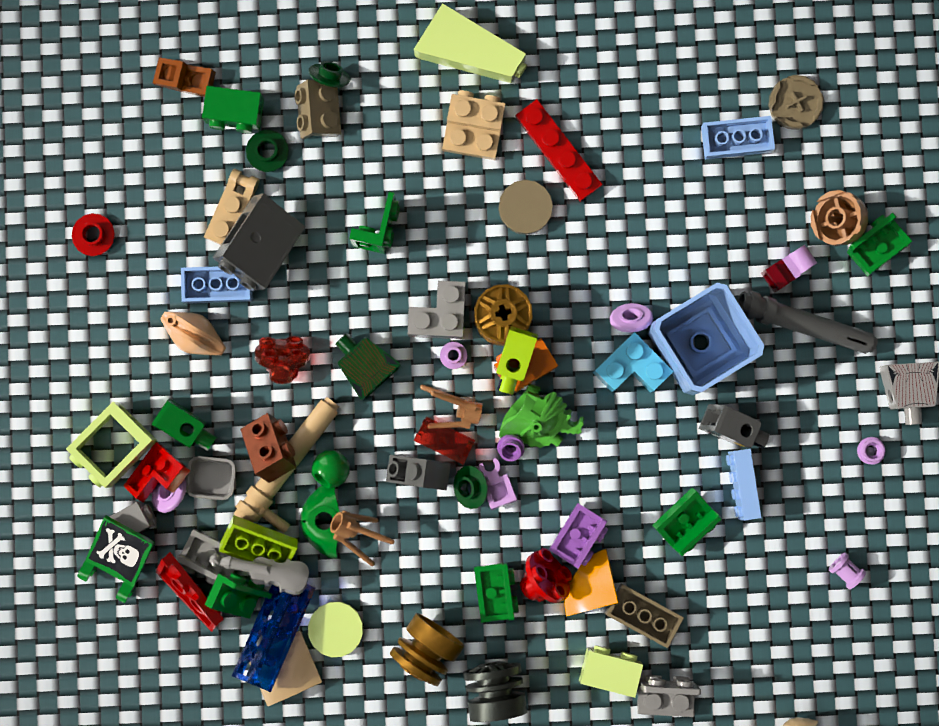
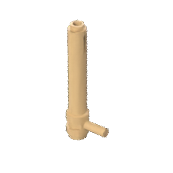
M328 397L324 401H319L289 440V443L295 450L294 460L296 466L299 465L338 414L337 409L340 406ZM295 469L271 483L260 478L255 486L251 485L247 490L246 498L237 503V509L233 514L256 523L262 517L282 533H285L290 524L271 511L269 507L273 503V497Z

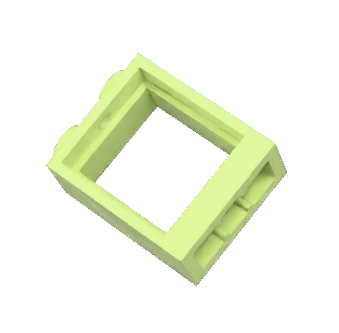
M113 401L66 450L71 454L70 460L77 467H84L91 473L88 477L99 488L102 486L111 488L158 440L119 402ZM113 416L139 444L106 475L80 449Z

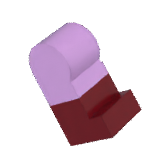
M803 245L761 272V275L775 293L801 276L803 272L815 265L817 261L807 247Z

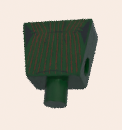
M346 333L335 343L345 355L337 364L362 401L366 400L402 367L398 361L366 337L357 344Z

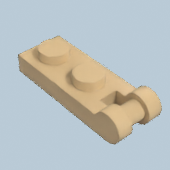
M235 168L232 170L227 186L204 235L205 239L219 245L222 244L254 196L259 185V178L254 176L249 178L242 175L240 170ZM238 185L245 187L243 195L235 192Z

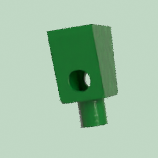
M170 398L152 422V425L189 448L194 442L208 451L217 438L203 429L206 424L204 420ZM182 424H190L193 426L194 431L190 434L182 430Z

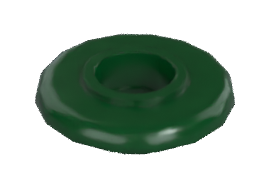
M324 61L321 64H314L308 70L312 79L328 87H344L351 81L350 75L334 62Z
M262 130L255 133L249 139L246 147V156L251 166L263 172L275 171L282 167L289 153L285 138L272 130ZM267 143L272 144L275 148L274 154L268 158L262 157L259 152L261 146Z
M471 465L464 466L457 471L453 484L457 500L466 508H479L484 504L488 496V482L484 473ZM468 481L470 482L472 487L471 494L467 490Z

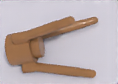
M423 384L420 385L421 390L431 393L432 396L458 405L456 417L461 418V421L429 423V429L457 427L470 429L471 423L478 425L482 413V403L465 400Z
M345 510L338 512L333 517L330 525V531L334 533L333 539L343 543L370 566H374L375 562L352 544L348 538H354L357 533H361L389 544H394L395 541L382 534L360 527V524L357 522L377 523L378 518L352 514Z

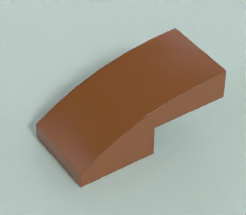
M159 57L153 84L205 97L206 86H213L216 72L210 68L187 65L183 61Z

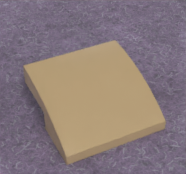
M301 631L246 655L267 706H271L322 683Z

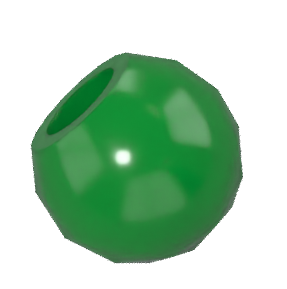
M326 450L317 455L312 463V476L325 488L340 486L345 483L350 474L348 459L339 451Z

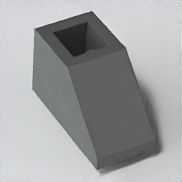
M390 455L386 482L447 490L451 463Z

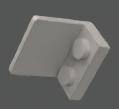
M645 675V679H640L638 684L637 714L694 717V695H701V689L694 681H690L689 677L674 676L673 681H666L662 679V676Z

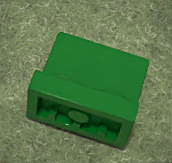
M389 191L379 234L375 233L374 228L359 226V230L351 229L349 240L354 248L385 254L386 248L392 247L394 232L391 226L393 221H398L400 213L399 201L396 200L394 192Z

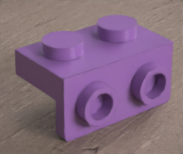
M577 503L548 550L576 568H579L581 564L586 566L594 553L590 550L595 541L600 543L608 531V528L605 527L607 521Z

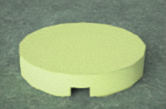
M341 601L328 602L320 606L312 614L308 624V637L313 647L321 654L329 657H343L351 653L359 645L363 635V621L358 611Z

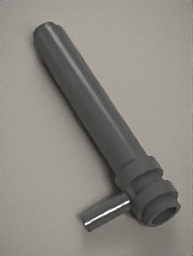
M754 291L742 292L737 300L748 319L756 318L757 322L765 325L771 323L864 354L872 353L878 343L873 333L778 303L775 298L769 296L761 297V294Z

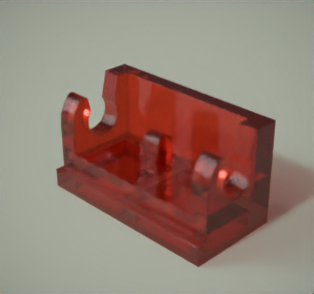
M426 417L413 441L464 465L475 440L451 428L429 429V423L438 422Z

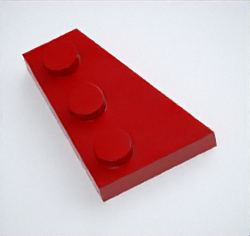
M169 552L161 560L156 573L211 632L214 631L224 620L221 616L222 612L205 605L207 597L203 594L201 588L192 580L172 553Z

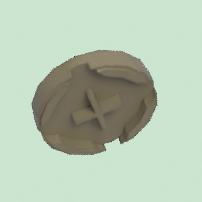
M792 75L782 79L774 86L769 95L768 106L771 116L779 125L787 129L799 130L809 127L819 118L823 110L824 98L815 81L806 76Z
M521 180L512 183L504 190L500 197L498 209L501 220L510 230L518 234L528 235L537 233L546 226L551 218L553 204L551 196L544 186L535 181Z

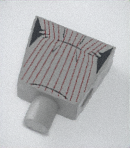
M939 362L880 366V373L890 410L904 409L905 425L922 424L921 408L934 407L936 405Z

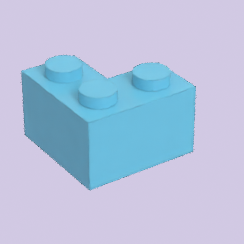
M634 332L593 374L611 392L615 391L632 374L651 393L674 371Z

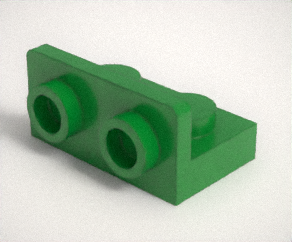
M218 573L205 605L214 610L250 619L259 597L271 599L273 593L264 589V584H255L251 579L247 582L246 578L238 574L231 573L229 577Z

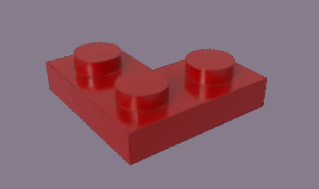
M155 442L123 486L137 500L144 503L158 483L174 493L190 470L163 445Z

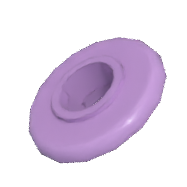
M635 303L617 307L610 316V323L615 329L630 333L646 329L653 321L651 310L646 306Z
M184 479L177 490L171 493L170 496V491L158 483L152 492L154 508L162 513L174 510L184 498L186 480Z

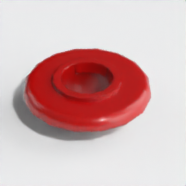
M91 213L82 216L76 221L71 236L73 244L78 251L85 255L97 256L109 250L114 242L115 232L113 225L106 217L101 214ZM91 227H98L100 231L99 238L94 242L87 241V230Z

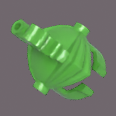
M529 384L524 393L506 413L499 431V437L516 435L530 447L542 448L550 446L551 443L557 447L563 440V437L558 435V433L580 434L584 424V417H580L576 422L571 421L572 411L570 409L565 410L567 404L563 403L562 397H558L556 392L540 397L535 393H538L541 387Z

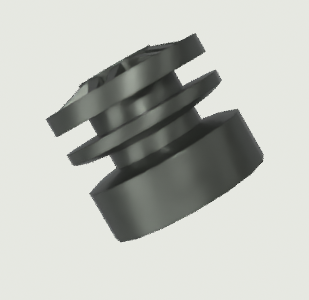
M490 662L480 664L463 672L464 680L477 681L466 685V692L479 693L478 697L468 701L470 721H500L516 718L528 713L525 693L512 691L513 687L523 683L522 677H510L522 672L520 663Z

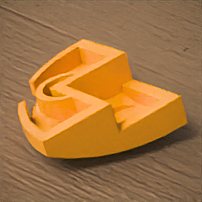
M607 549L594 553L586 566L581 564L571 582H569L570 593L565 599L566 616L619 603Z

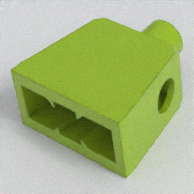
M513 326L510 327L496 371L497 374L501 375L497 390L513 394L517 381H524L538 334ZM510 359H517L519 361L518 368H511L508 365Z

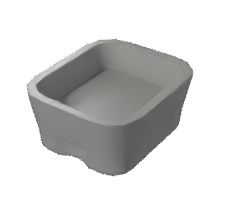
M199 456L193 457L189 461L187 468L190 472L186 477V491L190 496L225 500L232 496L236 469L235 464L231 460Z

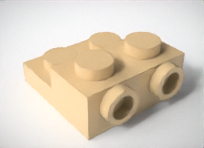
M464 90L458 91V95L452 94L442 151L496 160L505 110V103L500 102L501 98L492 95H485L484 99L474 98V93Z

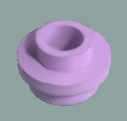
M449 342L442 347L440 360L445 367L458 369L465 364L467 351L462 344ZM455 350L459 353L457 360L449 359L448 354L450 351Z
M867 437L858 444V457L866 464H877L885 456V446L878 438ZM868 446L874 447V455L869 456L866 449Z

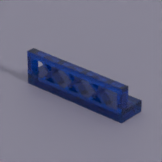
M307 584L302 593L293 595L287 592L279 594V587L271 585L269 592L273 593L271 599L265 598L232 677L268 692L272 691L316 589L315 587ZM274 609L271 619L268 620L270 612ZM262 636L260 645L257 646V641ZM251 662L247 675H243L247 664Z

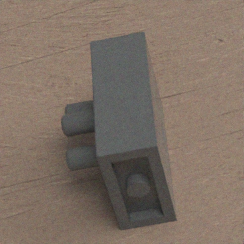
M264 193L253 196L214 254L213 259L219 263L218 267L222 271L230 275L234 274L241 279L240 284L248 290L266 289L305 229V226Z

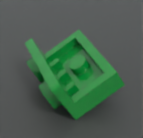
M894 213L887 217L884 214L878 217L871 224L872 229L865 234L863 233L858 240L850 245L847 251L848 255L867 277L912 243V240L895 222L897 216Z
M691 488L652 526L677 553L683 556L691 551L702 537L711 532L722 518L695 489Z
M507 562L475 566L474 572L481 623L506 619L514 620V613H518L519 608L517 596H511L510 585H515L513 568L508 569Z

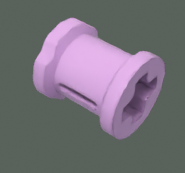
M845 552L830 565L829 571L836 573L846 582V587L850 590L862 581L866 571L855 566L848 559L849 555Z

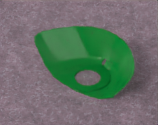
M320 486L309 496L303 505L300 514V526L305 538L317 551L328 558L336 559L338 541L333 539L334 533L330 531V528L322 530L315 524V518L319 513L327 512L333 519L339 512L335 488Z

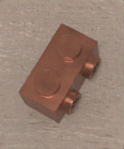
M266 413L240 429L255 475L271 483L297 467L294 460L295 450L287 440L286 434L288 430L281 419L277 420L269 413Z

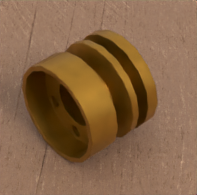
M508 284L495 285L486 289L478 298L474 308L475 326L479 335L489 343L504 346L511 326L528 331L532 320V305L527 295L519 288ZM504 307L506 312L510 311L511 314L507 316L506 321H502L501 317H496L495 314L499 313V308Z
M416 613L406 627V630L414 640L410 641L400 637L398 643L406 651L393 647L390 655L400 664L401 668L413 677L433 686H438L442 679L433 670L445 675L448 672L446 666L440 661L441 658L454 662L465 646L458 638L436 622L422 614Z

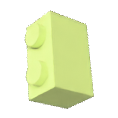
M594 645V649L587 648L579 677L580 683L635 698L643 664L637 661L638 656L626 652H621V656L610 654L611 649Z

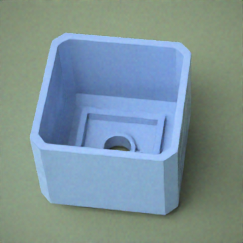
M715 283L661 316L650 325L648 331L649 338L664 362L674 371L672 375L682 391L691 395L703 392L763 354L764 350L762 340L727 285ZM696 335L706 337L708 341L706 349L698 350L694 347L693 339Z

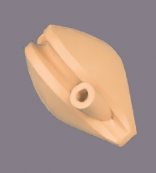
M164 312L161 321L180 350L189 354L221 356L226 349L214 327L204 316L191 312Z

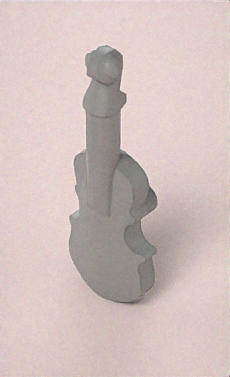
M214 554L210 556L209 560L214 567L223 566L226 569L249 572L253 583L264 584L265 586L273 584L279 587L280 593L287 592L293 595L302 593L307 586L309 569L305 563L290 561L289 559L284 563H278L274 559L257 557L252 562Z

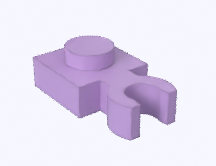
M496 458L493 459L495 468L492 471H486L483 463L479 464V470L489 480L487 481L489 488L487 500L491 510L517 501L508 475L499 476L501 466Z

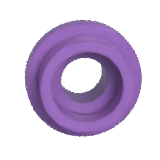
M505 435L498 441L497 451L506 461H515L524 453V442L516 435ZM507 445H513L515 447L509 448Z

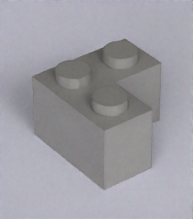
M438 281L436 308L409 307L408 336L463 340L465 282Z

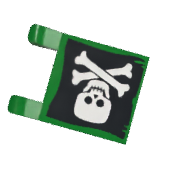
M106 515L102 520L77 577L86 582L95 573L96 568L107 572L123 581L116 599L125 603L135 590V585L155 542Z

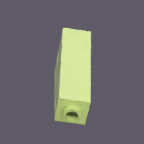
M443 3L414 48L415 57L421 60L507 83H512L515 77L520 78L527 67V64L524 63L526 58L524 52Z

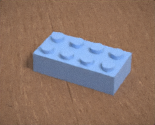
M771 116L705 122L701 126L705 160L772 153L775 150Z
M218 266L181 268L182 302L185 304L253 301L251 290L240 284L241 279L234 274L225 273Z
M751 449L729 451L728 455H726V462L728 466L730 465L731 469L729 480L730 483L733 482L734 489L731 490L732 499L736 501V506L734 507L735 516L738 517V520L744 521L761 518Z

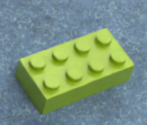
M233 515L220 542L219 552L252 562L257 557H265L267 559H274L278 563H284L287 559L292 560L298 547V539Z

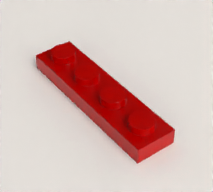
M537 99L515 115V118L579 202L602 186L600 180Z

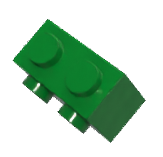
M206 86L202 119L212 129L225 130V126L234 127L236 131L241 133H252V130L260 131L264 98L260 92Z

